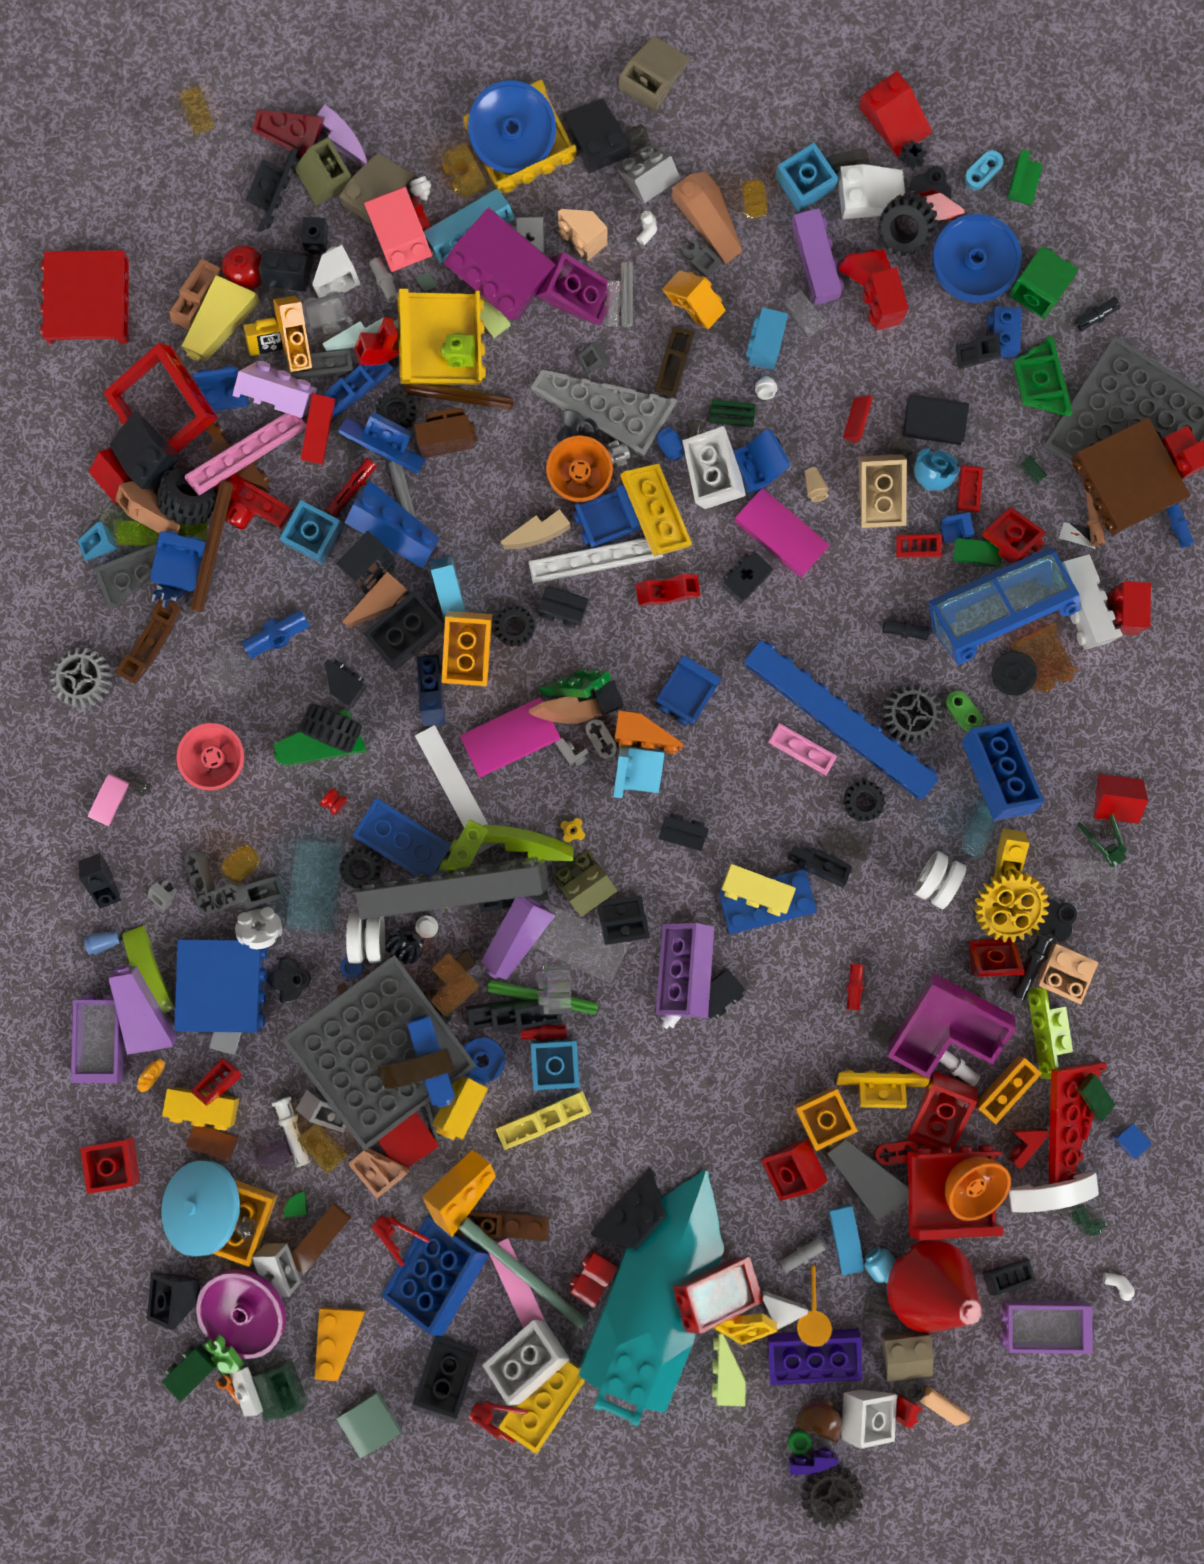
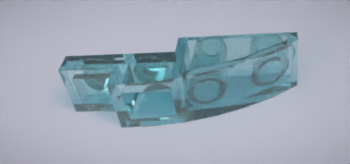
M983 794L971 815L963 834L965 836L959 848L978 859L984 855L997 822L993 821Z

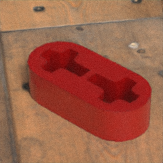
M910 1140L882 1143L875 1148L874 1156L882 1165L907 1163L908 1157L904 1153L898 1154V1151L905 1150L906 1145L913 1149V1151H917L918 1147ZM884 1148L888 1152L895 1153L894 1155H888L887 1160L879 1157V1154L883 1153Z

